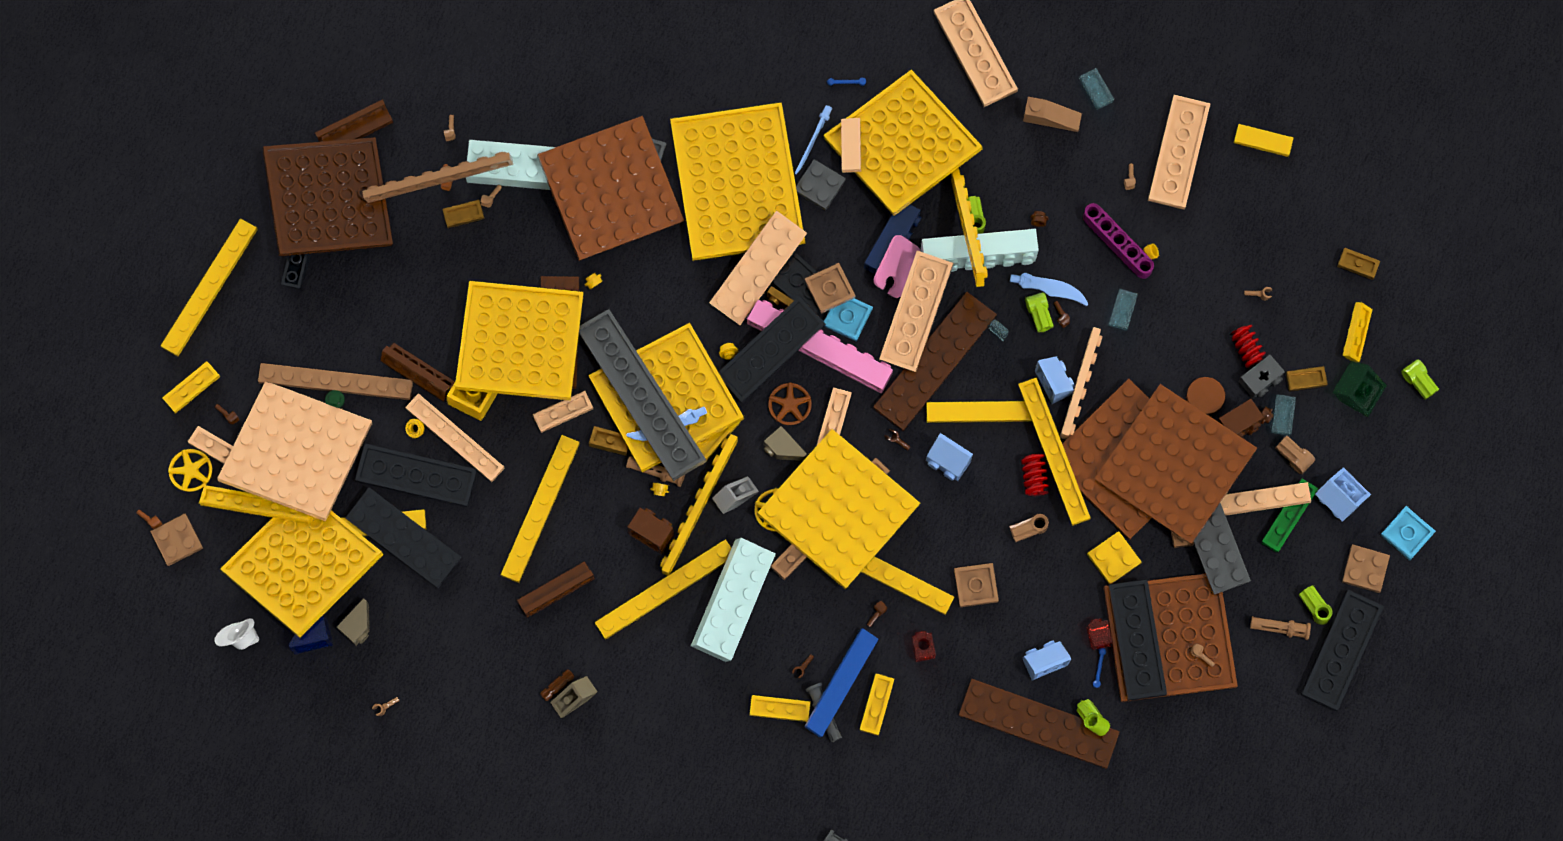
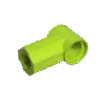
M968 197L966 200L971 203L970 214L974 215V223L981 225L980 228H977V233L983 234L986 221L983 217L980 197Z
M1042 292L1026 297V306L1028 312L1032 314L1037 332H1045L1053 328L1045 293Z
M1415 360L1401 371L1405 380L1413 384L1424 399L1429 398L1439 390L1428 376L1427 369L1420 360Z
M1313 585L1299 594V597L1311 612L1317 624L1324 625L1330 620L1332 609L1324 602ZM1318 611H1325L1327 613V617L1321 618L1318 615Z
M1091 700L1081 701L1077 705L1076 711L1084 720L1085 727L1098 736H1103L1109 731V721L1103 718Z

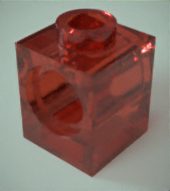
M1101 618L1091 620V624H1088L1086 627L1091 649L1111 646L1113 641L1108 621H1102Z
M926 631L916 632L915 636H912L911 639L916 662L935 659L936 653L932 633H927ZM925 641L929 647L926 650H921L918 647V643Z

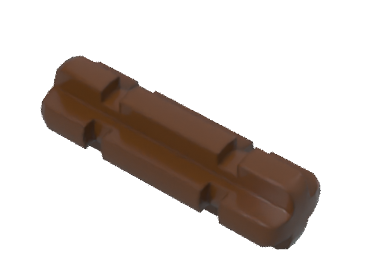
M569 669L562 673L563 676H559L548 685L549 688H545L540 693L545 701L551 699L553 694L559 692L567 685V682L574 679V674Z

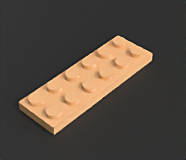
M954 0L934 9L933 13L983 106L986 107L1016 93L1018 88L971 1Z
M1178 95L1173 96L1148 201L1185 210L1210 103Z
M776 211L709 303L741 325L807 232Z
M920 251L916 252L879 358L880 360L916 372L954 263Z

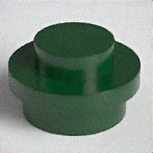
M333 390L326 395L325 402L330 406L341 408L344 405L345 397L340 391Z

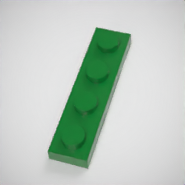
M1301 479L1298 484H1300V483H1307V481L1304 480V479ZM1308 482L1312 500L1318 488ZM1309 503L1283 507L1261 543L1278 553Z

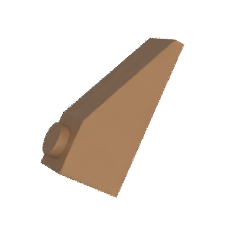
M1028 97L1023 122L1078 132L1082 113L1048 100Z

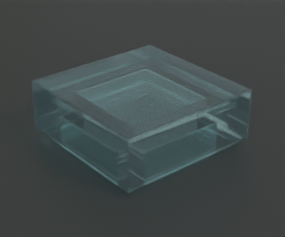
M995 319L990 323L989 330L1004 341L1008 336L1009 330Z

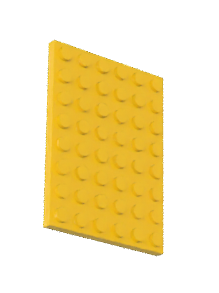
M782 103L670 119L693 261L746 253L776 211L803 230ZM805 237L799 245L805 244Z

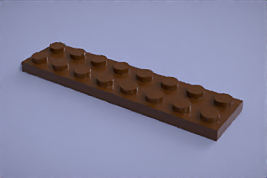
M966 292L927 340L916 372L904 368L874 405L873 409L901 431H904L996 318L997 314Z
M971 679L959 716L1104 769L1108 768L1120 731L1109 728L1105 735L1098 736L1085 727L1084 720L1081 717L975 679Z

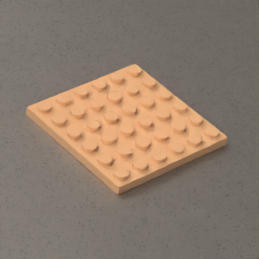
M265 382L218 476V481L326 521L372 425V420L330 406L273 383Z

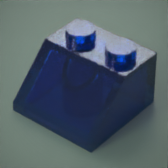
M324 616L320 617L300 638L295 634L289 643V648L294 654L333 646L329 623Z

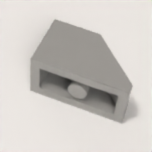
M747 476L724 486L712 499L724 514L737 508L759 491Z

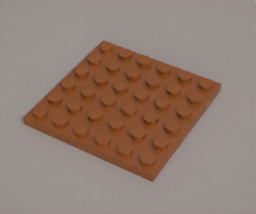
M643 116L537 154L579 261L684 222Z
M1130 379L1120 386L1073 435H1070L1062 443L1080 492L1129 540L1152 518L1096 481L1095 477L1149 401V398Z
M1160 384L1095 477V480L1192 545L1256 452L1257 447Z
M1206 574L1148 581L1167 690L1166 696L1237 688L1223 592L1213 595ZM1104 586L1121 702H1126L1127 695L1109 588ZM1194 644L1204 647L1202 654L1215 663L1213 667L1203 659L1191 654Z

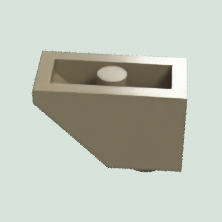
M782 426L764 440V450L770 457L774 456L780 460L804 461L807 457L806 452Z
M364 598L337 626L338 630L355 645L358 643L362 644L369 636V604Z
M586 676L572 682L551 701V704L560 718H563L591 699L597 693V690Z

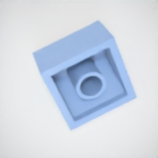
M1057 357L1039 360L1035 368V373L1051 404L1072 395L1073 388H1075L1073 380L1070 377L1068 378L1065 373L1066 367L1064 363L1059 361Z
M940 433L929 451L926 461L931 468L943 471V475L948 479L958 481L971 463L973 454Z
M1344 467L1315 493L1320 502L1325 504L1334 516L1342 522L1371 495Z
M1050 641L1044 644V648L1040 650L1034 648L1025 652L1026 655L1023 657V661L1032 680L1068 666L1071 657L1060 641L1057 643Z

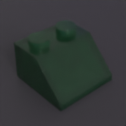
M1351 361L1333 393L1342 403L1369 417L1387 385L1369 365Z

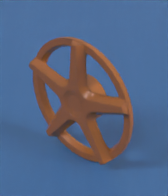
M782 384L774 389L769 397V411L779 423L796 425L804 421L809 415L811 397L798 384ZM787 387L785 398L774 396L779 390ZM793 387L801 390L805 397L794 398ZM772 401L782 405V409L777 416L773 412ZM808 402L807 412L802 416L797 407ZM787 413H792L798 420L786 422L782 419Z

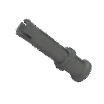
M822 683L805 689L811 696L813 708L816 707L824 693ZM833 717L826 729L831 743L842 738Z

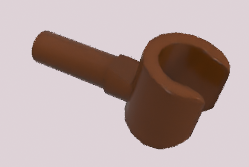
M1056 301L1054 305L1061 316L1057 321L1064 328L1070 323V317L1062 310L1059 302Z
M219 404L215 406L230 424H235L240 420L234 411L228 414Z
M889 429L893 433L891 438L884 435L885 439L896 442L906 450H909L910 446L899 438L897 431Z
M882 601L874 606L877 612L867 623L869 627L873 625L880 615L886 612L887 607Z
M810 654L800 667L793 669L792 673L794 674L797 669H801L802 674L798 678H802L805 675L804 670L813 660L814 656Z

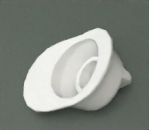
M247 619L226 626L216 635V645H232L242 650L257 643L259 637L253 627L254 620Z

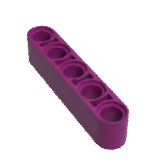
M1094 203L1087 205L1083 214L1085 223L1139 278H1148L1154 268V263L1148 255L1099 205ZM1093 211L1097 214V216L1090 217L1088 215V212ZM1101 225H1108L1110 230L1104 231ZM1120 238L1123 241V243L1116 244L1114 242V239ZM1127 252H1134L1136 254V257H1129L1127 255ZM1146 265L1148 266L1149 270L1143 271L1141 270L1140 266Z

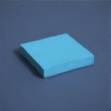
M854 298L830 309L824 320L826 323L824 327L857 342L873 307Z
M1405 506L1381 533V536L1407 559L1411 560L1436 531Z

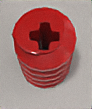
M1252 325L1242 326L1230 333V335H1233L1232 341H1237L1235 347L1241 348L1238 353L1244 355L1242 361H1248L1245 364L1246 368L1257 365L1266 354V352H1259L1263 347L1262 345H1256L1259 338L1252 339L1256 332L1248 331Z
M1044 454L1028 455L1021 460V464L1025 465L1022 471L1025 473L1023 479L1027 480L1024 482V486L1027 488L1025 490L1026 495L1039 496L1049 493L1044 491L1049 485L1043 484V481L1047 480L1048 477L1042 476L1047 470L1041 469V466L1046 465V462L1040 461L1041 458L1045 457Z

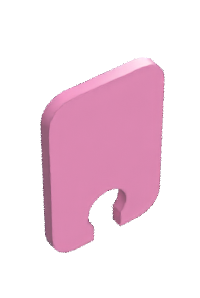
M901 235L894 236L874 276V284L883 290L886 285V279L892 276L894 284L889 289L888 294L894 298H899L902 295L916 252H921L920 248Z

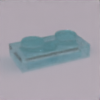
M1097 68L1080 76L1079 79L1097 110L1114 102V98Z
M1119 289L1109 326L1127 331L1138 294Z
M1276 395L1271 433L1291 435L1296 397Z

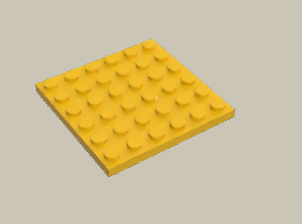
M912 70L846 118H860L861 172L855 173L893 216L982 150V145ZM840 122L824 134V139L842 158Z
M469 281L455 389L571 400L583 292Z
M690 323L636 350L678 416L688 409L697 410L703 406L705 407L707 414L699 417L697 423L685 426L696 444L744 419ZM602 369L588 375L641 472L660 464L661 461L648 441H639L627 437V433L636 432L640 429Z
M831 429L757 512V515L846 590L915 511L920 502Z
M330 511L326 521L312 517L311 524L309 522L303 523L295 520L272 518L220 569L300 638L383 556V553L333 511Z

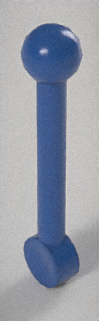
M829 78L827 84L830 86L833 84H859L864 86L866 79L833 80Z
M1105 648L1099 649V663L1096 679L1093 682V687L1095 688L1101 685L1099 679L1103 657L1106 654Z

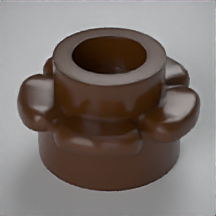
M1036 211L1030 216L1031 224L1036 227L1046 226V221L1049 220L1042 211Z
M1265 406L1262 409L1261 414L1264 418L1261 424L1264 422L1268 424L1274 416L1271 413L1272 408L1269 409Z

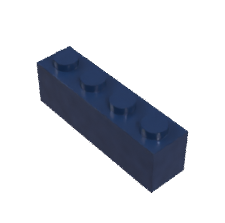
M908 205L895 216L892 214L866 259L864 269L876 274L894 236L901 235L910 241L913 235L911 233L914 226L917 228L922 219L920 217V209Z

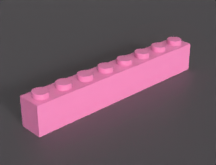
M757 300L747 318V324L763 331L784 310L773 308V305L768 301L763 300L762 302ZM823 330L816 333L798 350L881 394L893 373V369H891L889 364L883 361L879 363L874 360L872 355L858 352L857 348L853 345H845L840 342L839 338L830 335V337L825 335Z

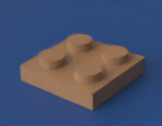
M839 263L805 278V283L821 314L856 297Z
M186 514L150 531L168 566L203 549Z
M1352 544L1342 583L1380 593L1390 555Z
M993 563L954 568L960 607L997 603L999 601Z

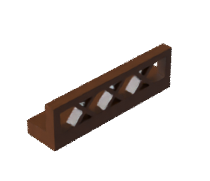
M382 99L315 132L319 142L361 139L393 123V120Z
M395 343L391 347L386 346L382 350L381 362L442 401L447 398L455 381Z
M584 561L517 601L528 618L594 580V575Z

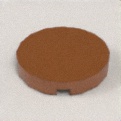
M1202 377L1191 383L1187 390L1186 398L1187 402L1205 414L1211 415L1222 407L1225 400V392L1222 385L1215 379Z

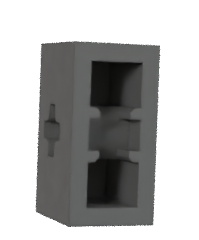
M1268 355L1241 376L1238 382L1252 399L1256 396L1260 398L1268 392L1267 388L1270 385L1276 386L1283 380L1282 376L1285 371L1271 355ZM1265 376L1266 380H1260L1259 378Z

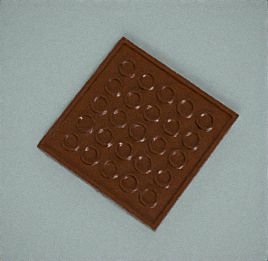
M375 137L263 146V157L279 256L392 246L393 241L386 199L367 203L362 192L370 186H383Z

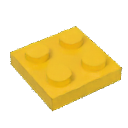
M1119 531L1087 553L1109 585L1142 563Z

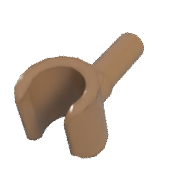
M454 115L449 116V130H444L446 141L456 138Z
M1129 164V178L1124 179L1125 190L1135 188L1136 180L1133 175V164Z
M498 185L490 196L483 195L481 205L491 207L496 194L502 186Z
M1265 287L1261 291H1245L1244 295L1260 296L1262 300H1268L1272 296H1266L1265 292H1270L1272 289Z
M1194 644L1191 654L1203 659L1213 667L1215 663L1202 654L1204 647Z
M396 697L383 705L375 704L372 709L381 707V712L376 714V716H383L386 709L397 703L399 699Z

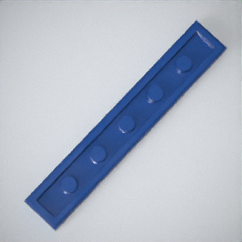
M860 629L806 722L805 728L818 737L824 735L877 643L878 638L865 629Z

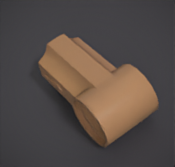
M1288 436L1275 448L1290 461L1292 468L1300 474H1303L1315 462V457L1308 450L1301 449Z
M1037 514L1033 518L1012 525L1009 528L1015 542H1018L1036 534L1044 533L1048 528L1049 522L1045 515ZM1036 520H1042L1044 521L1045 526L1043 528H1037L1035 527L1034 522Z

